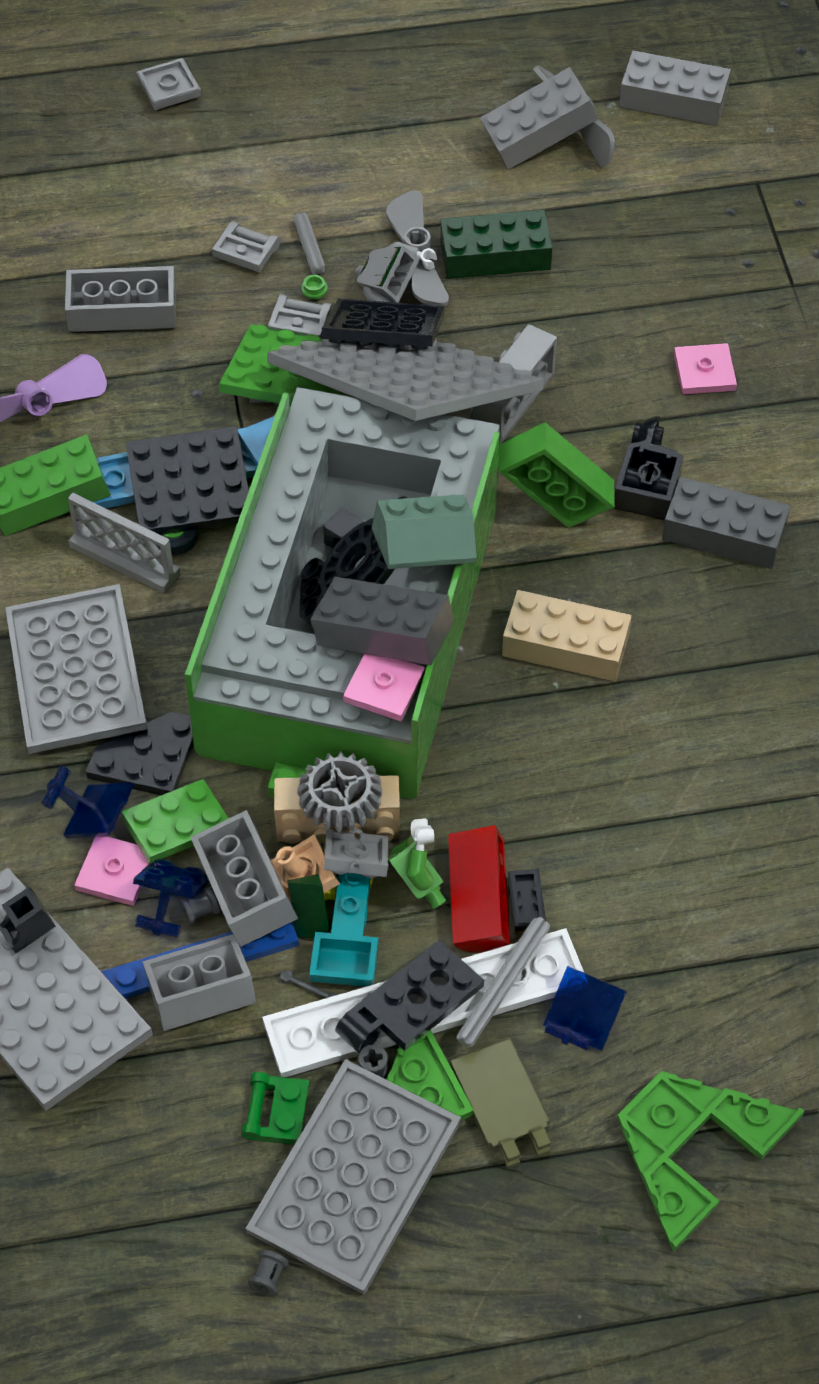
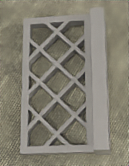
M75 493L69 496L68 503L74 530L73 536L68 540L70 548L163 594L168 591L180 575V567L172 562L170 539Z

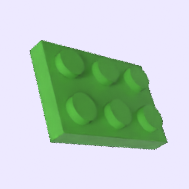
M204 779L121 811L122 821L149 864L194 846L191 840L192 836L229 819Z

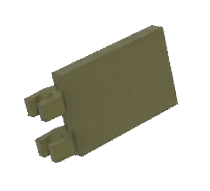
M511 1039L450 1060V1067L474 1110V1120L487 1148L498 1147L507 1169L520 1165V1152L514 1140L528 1135L538 1157L550 1153L549 1146H551V1142L545 1130L549 1126V1119Z

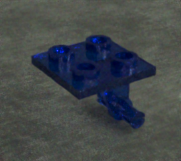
M59 766L54 779L49 780L46 786L48 791L41 804H44L46 808L52 809L59 797L74 811L63 835L66 838L110 836L116 827V822L124 806L128 802L134 785L131 782L88 785L83 796H80L64 785L71 771L67 767Z
M163 859L155 860V862L147 865L134 877L133 884L159 890L158 908L155 919L139 914L136 918L135 927L152 931V935L160 936V934L178 938L181 932V925L164 921L171 894L193 899L210 882L207 874H203L201 869L195 867L180 868L173 866L172 862Z
M567 966L543 1026L546 1027L544 1033L561 1039V1043L567 1046L570 1043L585 1051L588 1050L589 1046L603 1051L627 991Z

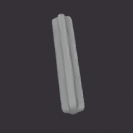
M305 212L297 213L294 216V223L311 273L313 275L323 274L325 272V264L308 215Z

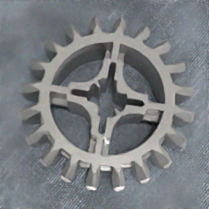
M340 751L338 757L333 758L328 753L325 761L316 757L314 761L315 766L307 765L305 769L306 774H301L300 785L297 791L300 797L299 805L301 809H304V815L307 819L313 818L315 827L324 823L326 831L335 826L336 830L340 833L344 826H348L353 831L355 823L364 827L366 818L373 819L375 810H379L383 793L381 778L379 775H376L373 765L367 766L365 757L356 761L354 753L346 758Z

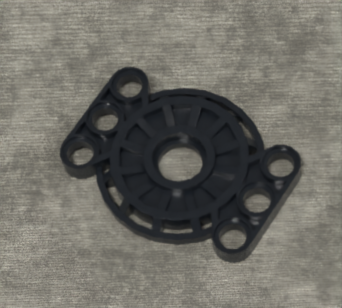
M373 518L360 523L346 533L331 550L325 562L317 557L311 559L304 566L301 572L299 615L309 625L312 626L311 618L334 577L384 585L393 573L394 569H388L373 533ZM364 556L362 561L355 567L356 563Z

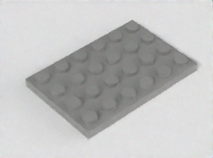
M120 584L5 607L25 739L29 754L148 729Z
M345 1059L246 1226V1232L365 1295L461 1124V1117Z

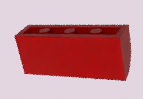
M496 825L448 834L454 946L467 952L483 953L510 945L504 838Z

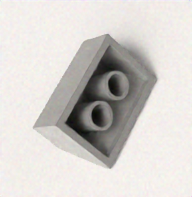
M234 934L142 961L155 1008L164 1031L257 1003L252 977Z

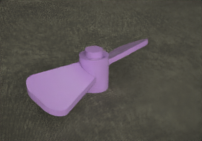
M81 354L37 383L33 380L21 382L17 386L15 394L0 397V422L24 409L35 416H42L49 412L54 403L102 395L106 390L107 381L100 363L89 354Z

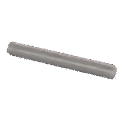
M538 917L532 920L457 1034V1041L462 1046L468 1048L475 1044L550 929V924L544 918Z

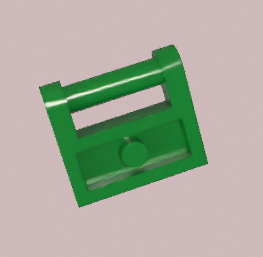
M253 1072L250 1079L252 1092L247 1122L242 1126L241 1136L247 1140L295 1145L303 1131L310 1087L309 1080L270 1076L264 1072ZM265 1090L274 1091L269 1127H261L259 1125Z

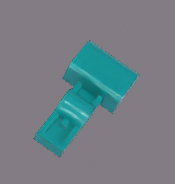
M356 873L339 874L338 881L340 884L337 885L331 933L315 932L309 978L310 982L367 987L375 984L379 951L378 937L364 936L371 878Z

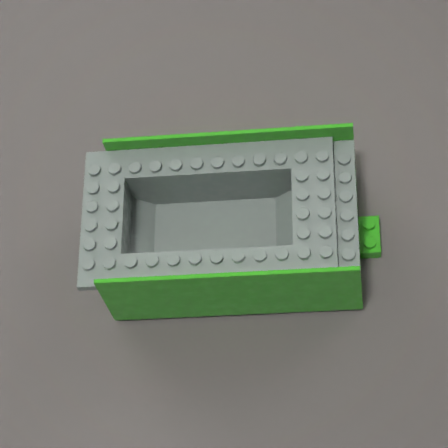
M299 387L296 389L290 406L289 393L282 394L185 672L196 753L206 758L273 771L268 785V797L274 798L275 778H300L301 774H306L305 769L307 765L315 766L314 761L316 757L325 761L328 753L333 758L338 757L340 751L346 758L354 753L356 761L365 757L367 766L373 765L376 775L399 776V797L406 799L417 797L496 516L500 424L446 414L414 421L358 398ZM464 494L473 513L476 562L396 568L384 584L448 595L454 623L432 665L411 662L425 667V674L402 722L343 702V695L364 654L318 646L313 627L299 615L301 572L304 566L311 559L317 557L325 562L332 550L331 547L324 544L323 526L340 508L365 522L374 518L377 500L398 499L403 496L419 498ZM364 556L356 563L355 567L362 561Z

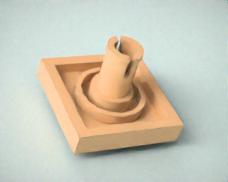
M315 834L294 847L281 848L276 857L271 860L289 900L290 894L287 880L318 874L323 886V893L340 884L335 873L330 870H324V850Z

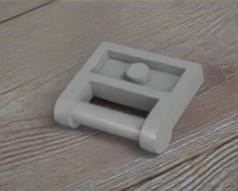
M231 221L212 248L213 257L260 273L272 253L278 250L281 238L273 234L267 236L241 227V224Z
M280 294L269 321L268 329L275 331L291 330L296 335L306 336L313 334L321 338L322 327L333 305L325 302L321 305L289 299L288 295Z

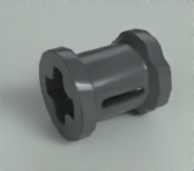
M210 888L204 889V893L188 900L185 898L180 899L183 913L190 926L195 924V920L211 913L214 915L220 913L217 901Z
M378 1045L364 1047L359 1053L360 1067L384 1079L387 1077L388 1055L386 1051Z
M262 1250L259 1254L260 1263L255 1275L249 1278L248 1284L259 1293L274 1296L278 1291L276 1284L281 1272L288 1267L289 1262L278 1253Z

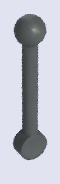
M284 970L280 974L282 983H293L325 999L338 995L334 992H325L293 977L290 970Z

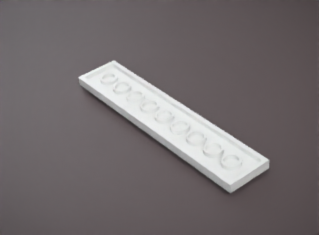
M566 928L544 936L494 1015L588 987L587 978ZM517 943L461 959L485 980L484 986L432 1028L433 1034L465 1024ZM442 977L430 979L435 985L447 984V981ZM386 981L262 1017L280 1077H289L359 1056V1053L335 1032L336 1025L350 1009ZM410 995L408 997L412 1003L421 1004L425 1001L420 995ZM381 1030L379 1038L373 1045L387 1048L397 1044Z

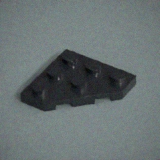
M171 711L147 722L148 729L122 734L95 747L86 770L87 778L158 795H164L176 790L194 744L190 715Z

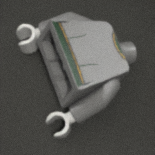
M394 242L385 248L371 251L365 264L359 265L355 271L357 283L363 288V295L370 301L399 303L419 260L422 261L425 269L432 270L435 268L434 263L428 260H437L435 251L428 248L420 252L418 251L419 248L401 242Z

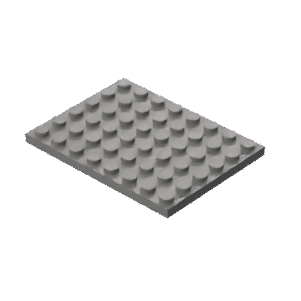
M435 338L432 347L428 346L427 349L422 350L414 349L411 345L402 344L399 347L392 348L384 346V343L373 342L372 345L364 346L358 345L356 341L346 340L345 343L336 344L329 342V339H322V341L318 342L302 341L299 346L283 345L279 347V350L268 352L269 364L414 421L543 390V379L533 376L531 371L516 370L511 364L494 362L492 357L475 355L472 350L458 349L455 344L441 343L437 341V338Z

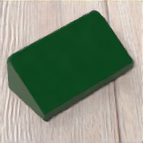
M319 875L287 880L290 901L298 917L294 921L297 937L314 938L315 932L330 933L323 886Z

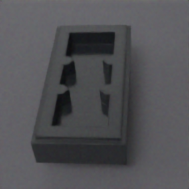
M539 869L508 871L514 930H526L534 918L542 917L546 921Z

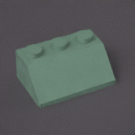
M464 494L377 500L372 530L388 569L476 562L473 513Z

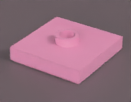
M728 343L674 347V358L682 395L736 391L737 382Z
M364 654L343 695V702L402 722L424 677L425 667L408 661Z
M96 834L74 885L75 891L134 906L151 864L148 863L137 844Z

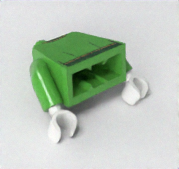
M426 818L415 819L411 823V836L389 851L388 859L418 900L425 897L430 906L435 909L442 905L448 897L439 886L444 881L427 858L428 850L424 849V844L434 843V830L428 825Z

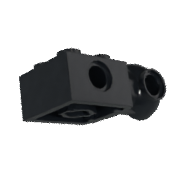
M655 416L645 420L643 423L636 422L631 444H628L615 486L614 509L665 520L679 478L681 477L683 456L676 450L661 446L664 427L659 426L660 417Z

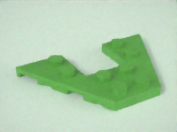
M660 1071L618 1114L617 1121L671 1249L674 1252L718 1207L719 1200L673 1162L671 1158L711 1118L757 1158L762 1160L803 1117L804 1110L802 1108H798V1110L769 1103L770 1100L753 1099L746 1093L727 1088L723 1090L702 1085L701 1081L690 1078L681 1079L675 1074Z

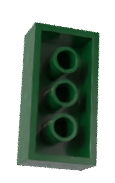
M545 209L440 218V243L446 279L551 270L552 243Z

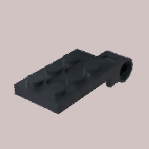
M438 940L350 1009L337 1023L335 1032L358 1053L364 1047L373 1045L379 1038L381 1030L405 1051L481 990L485 980ZM442 977L447 981V984L435 985L430 979ZM410 995H420L425 1001L421 1004L412 1003L408 997Z

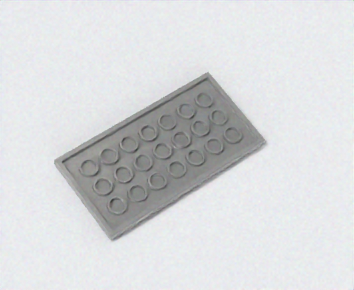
M9 868L0 872V923L6 916L2 904L26 889ZM50 914L49 916L56 927L18 953L12 950L0 931V1057L45 1111L153 1035L151 1027Z

